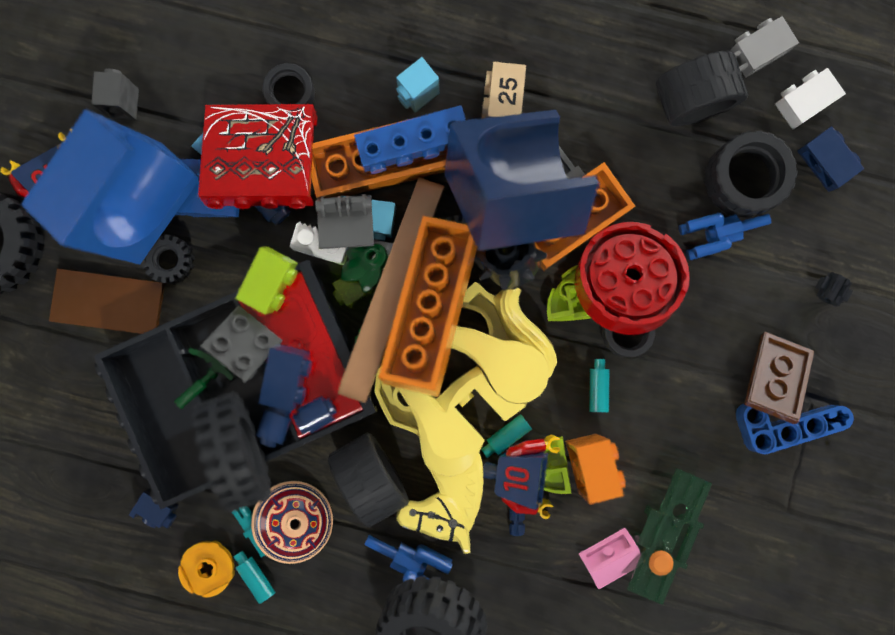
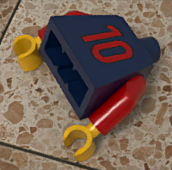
M62 132L58 134L59 139L64 142L66 139L65 135ZM62 144L53 147L21 166L10 160L9 163L12 165L10 171L4 167L0 169L2 174L8 176L17 195L23 198L27 197Z
M548 435L544 440L536 439L521 442L509 447L507 452L499 456L498 464L485 462L483 478L496 480L495 494L501 497L502 501L515 513L536 515L538 512L544 519H548L551 516L548 511H542L545 507H553L548 499L543 498L549 454L545 453V450L547 449L552 453L560 451L561 448H551L550 446L553 440H560L557 436Z

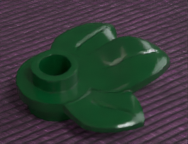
M380 244L350 247L346 251V255L350 260L342 267L341 280L345 282L359 280L361 289L366 294L374 289L382 276L381 269L385 267L388 260L387 250Z

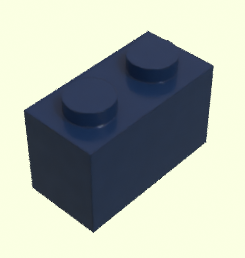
M832 126L797 150L828 192L841 187L864 169L859 156L848 148L843 135Z
M276 344L270 348L259 400L260 404L293 411L299 404H303L307 391L303 387L305 377L309 376L312 368V361L309 360L310 351Z

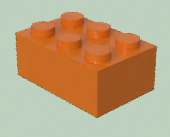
M598 434L565 441L577 491L589 504L624 496L622 488L626 487L622 471H618L615 460H618L619 456L615 443H610V439Z

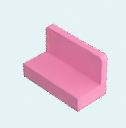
M626 528L579 553L598 589L644 564L640 550Z

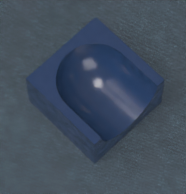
M557 110L451 122L444 175L478 251L585 234L599 182L595 175L572 179L567 178L559 151L558 130L560 115Z

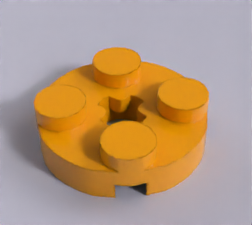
M202 541L196 543L184 553L178 570L180 582L188 592L202 595L201 597H212L221 593L229 585L235 575V564L229 550L220 542ZM202 562L213 566L211 570L212 575L209 576L207 573H201Z

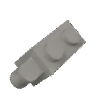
M783 16L775 21L769 18L757 26L758 31L753 34L747 31L735 39L736 44L730 51L735 53L740 71L743 72L745 77L790 52L799 43Z

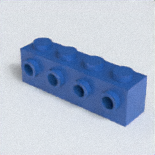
M462 105L355 134L354 137L364 171L377 174L387 170L386 166L397 164L398 167L413 163L415 158L423 156L424 159H431L439 156L440 151L448 149L451 122L466 120Z

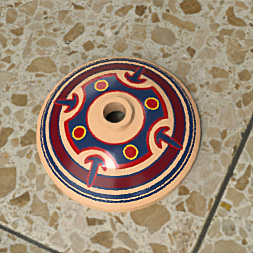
M300 481L279 483L270 488L271 494L269 499L256 503L251 518L253 538L260 550L275 561L287 564L304 562L318 554L329 540L333 527L332 510L326 497L314 486ZM293 519H298L300 522L299 527L296 529L290 527V522Z

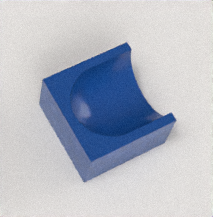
M85 109L22 205L61 245L140 265L194 189L200 177L161 142Z

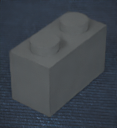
M105 69L104 72H94L92 105L109 118L136 120L139 89L119 70Z

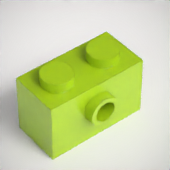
M260 247L236 299L264 314L272 313L274 310L278 311L285 299V296L282 294L286 286H290L297 276L295 268L298 262L270 247Z

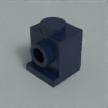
M151 489L144 491L129 516L132 518L141 516L142 521L150 527L156 528L157 526L160 528L163 526L168 529L177 517L174 512L179 505L174 503L160 510L159 505H156L151 499Z

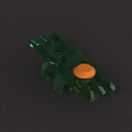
M676 468L660 509L656 510L646 505L644 513L647 514L648 519L642 533L635 532L633 540L644 546L627 590L663 605L677 569L680 567L687 569L688 563L686 562L700 528L703 529L705 525L697 520L712 483ZM677 504H684L687 512L685 515L674 516L673 508ZM690 524L676 558L671 556L683 525Z

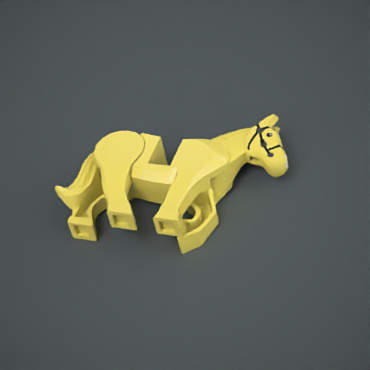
M474 282L466 290L462 308L480 313L486 320L489 333L487 335L474 329L457 326L451 348L466 354L478 366L461 375L438 398L383 384L378 378L381 367L378 369L375 382L376 397L389 423L419 436L425 465L431 471L439 488V492L419 502L409 501L406 507L397 511V521L407 529L441 540L456 541L461 546L464 554L470 553L469 531L479 511L482 498L483 465L479 451L484 443V439L455 406L459 403L463 407L474 397L471 391L475 389L494 411L506 421L523 409L527 402L540 396L546 388L548 378L553 374L557 364L556 353L551 341L521 311L518 303L521 293L520 288L502 290L494 296L477 282ZM398 391L402 394V396L404 397L405 401L409 406H404L402 402L399 400L397 395Z

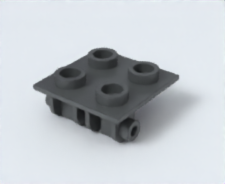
M371 195L317 198L316 211L318 213L319 249L374 246Z
M238 306L201 347L242 381L246 382L257 373V369L268 358L270 348L280 344L282 340L242 307Z

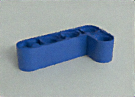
M743 403L736 410V419L746 448L760 454H769L850 428L854 420L853 413L849 408L838 405H826L801 413L800 421L797 424H792L782 419L771 423L767 413L754 409L756 412L755 420L749 422L747 413L752 409L751 407ZM837 413H838V416H839V417L835 418V422H833V421H826V419H831V418L836 417V416H837ZM810 419H813L815 426L814 429L811 432H809L807 429V422ZM787 426L789 429V436L787 439L783 440L781 436V431L784 427ZM762 434L764 444L758 448L755 440L758 435Z

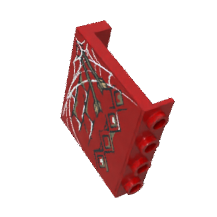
M205 105L198 196L204 205L212 209H222L224 206H235L239 209H249L251 206H262L267 209L289 206L294 209H302L305 206H313V200L310 196L314 126H317V114L314 105Z

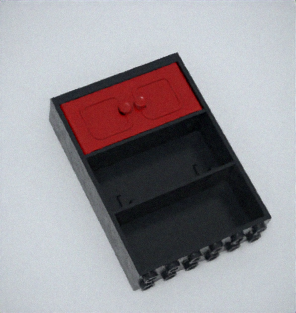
M306 260L297 264L295 268L297 276L290 286H286L282 294L285 296V299L278 311L274 310L272 313L264 314L236 299L239 292L237 291L94 355L96 360L94 364L95 370L106 383V395L109 401L116 406L118 423L123 429H126L129 436L128 446L132 453L137 455L140 461L139 471L142 477L148 480L151 487V499L156 505H159L160 510L212 487L210 478L206 476V467L204 462L201 461L199 455L201 454L200 448L195 439L197 436L193 428L195 405L232 392L237 393L238 397L243 400L244 407H247L249 411V417L254 422L256 432L265 409L268 410L269 408L268 405L259 403L268 358L257 369V373L246 382L242 381L239 377L234 381H230L224 374L219 372V376L215 380L209 381L206 384V388L183 409H180L174 402L193 383L208 374L207 371L212 367V364L207 363L204 358L191 354L189 349H196L209 354L201 345L238 306L242 307L282 340L281 345L310 351L309 360L312 361L311 372L308 377H305L303 385L307 389L305 400L302 405L299 404L291 412L290 418L292 420L283 444L277 443L274 448L260 443L265 454V462L380 410L372 391H370L366 403L338 394L353 348L319 272L311 261ZM321 395L325 400L330 398L337 409V413L334 414L335 421L313 433L302 434L293 419V414L298 412V408Z

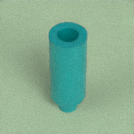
M595 359L594 369H590L589 412H609L610 369H605V359Z
M520 414L487 439L489 444L481 450L487 458L495 452L499 455L531 431L532 428Z
M243 550L234 556L238 563V566L235 567L259 604L276 593L252 556L247 558Z

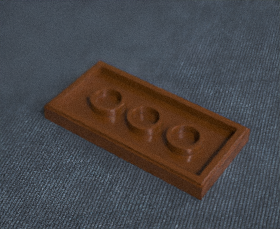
M57 269L49 321L143 334L159 327L165 283Z

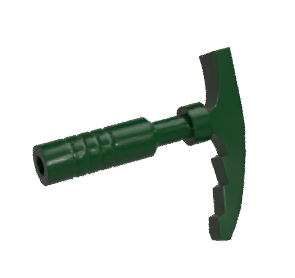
M189 349L191 354L204 358L207 363L212 364V367L207 371L208 374L193 383L174 402L180 409H183L206 388V384L209 381L215 380L219 376V372L224 374L230 381H234L237 377L213 356L200 350Z

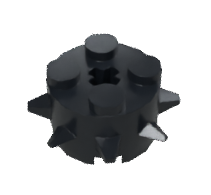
M534 242L477 250L475 254V259L482 261L485 267L479 279L483 280L490 277L493 282L502 287V290H515L518 286L533 281V276L540 269V261L547 258V253L537 249Z

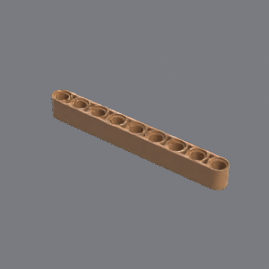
M421 177L418 178L341 381L338 394L366 403L388 344L422 216L434 218L443 194L444 185Z

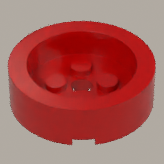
M638 222L617 223L598 232L585 248L575 273L576 294L582 308L590 318L610 331L628 335L647 333L663 325L680 306L689 287L688 264L677 243L667 234L664 236L660 232L651 229L650 225ZM627 270H637L640 273V279L638 281L630 279L626 276Z

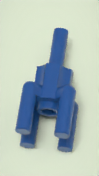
M716 213L686 221L685 224L679 225L681 235L705 229L706 239L709 242L708 244L686 250L687 259L690 261L727 250L732 246V243L744 239V231L771 224V217L769 214L741 221L737 215L724 217L722 213Z
M370 535L364 544L393 559L390 567L404 574L403 581L411 578L415 580L417 577L424 576L423 573L427 564L446 574H449L453 565L451 564L452 559L422 544L414 549L401 542L399 548L396 549Z

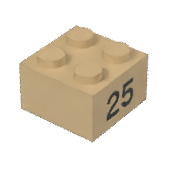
M493 62L492 71H487L484 95H489V98L484 97L482 118L521 114L526 65Z

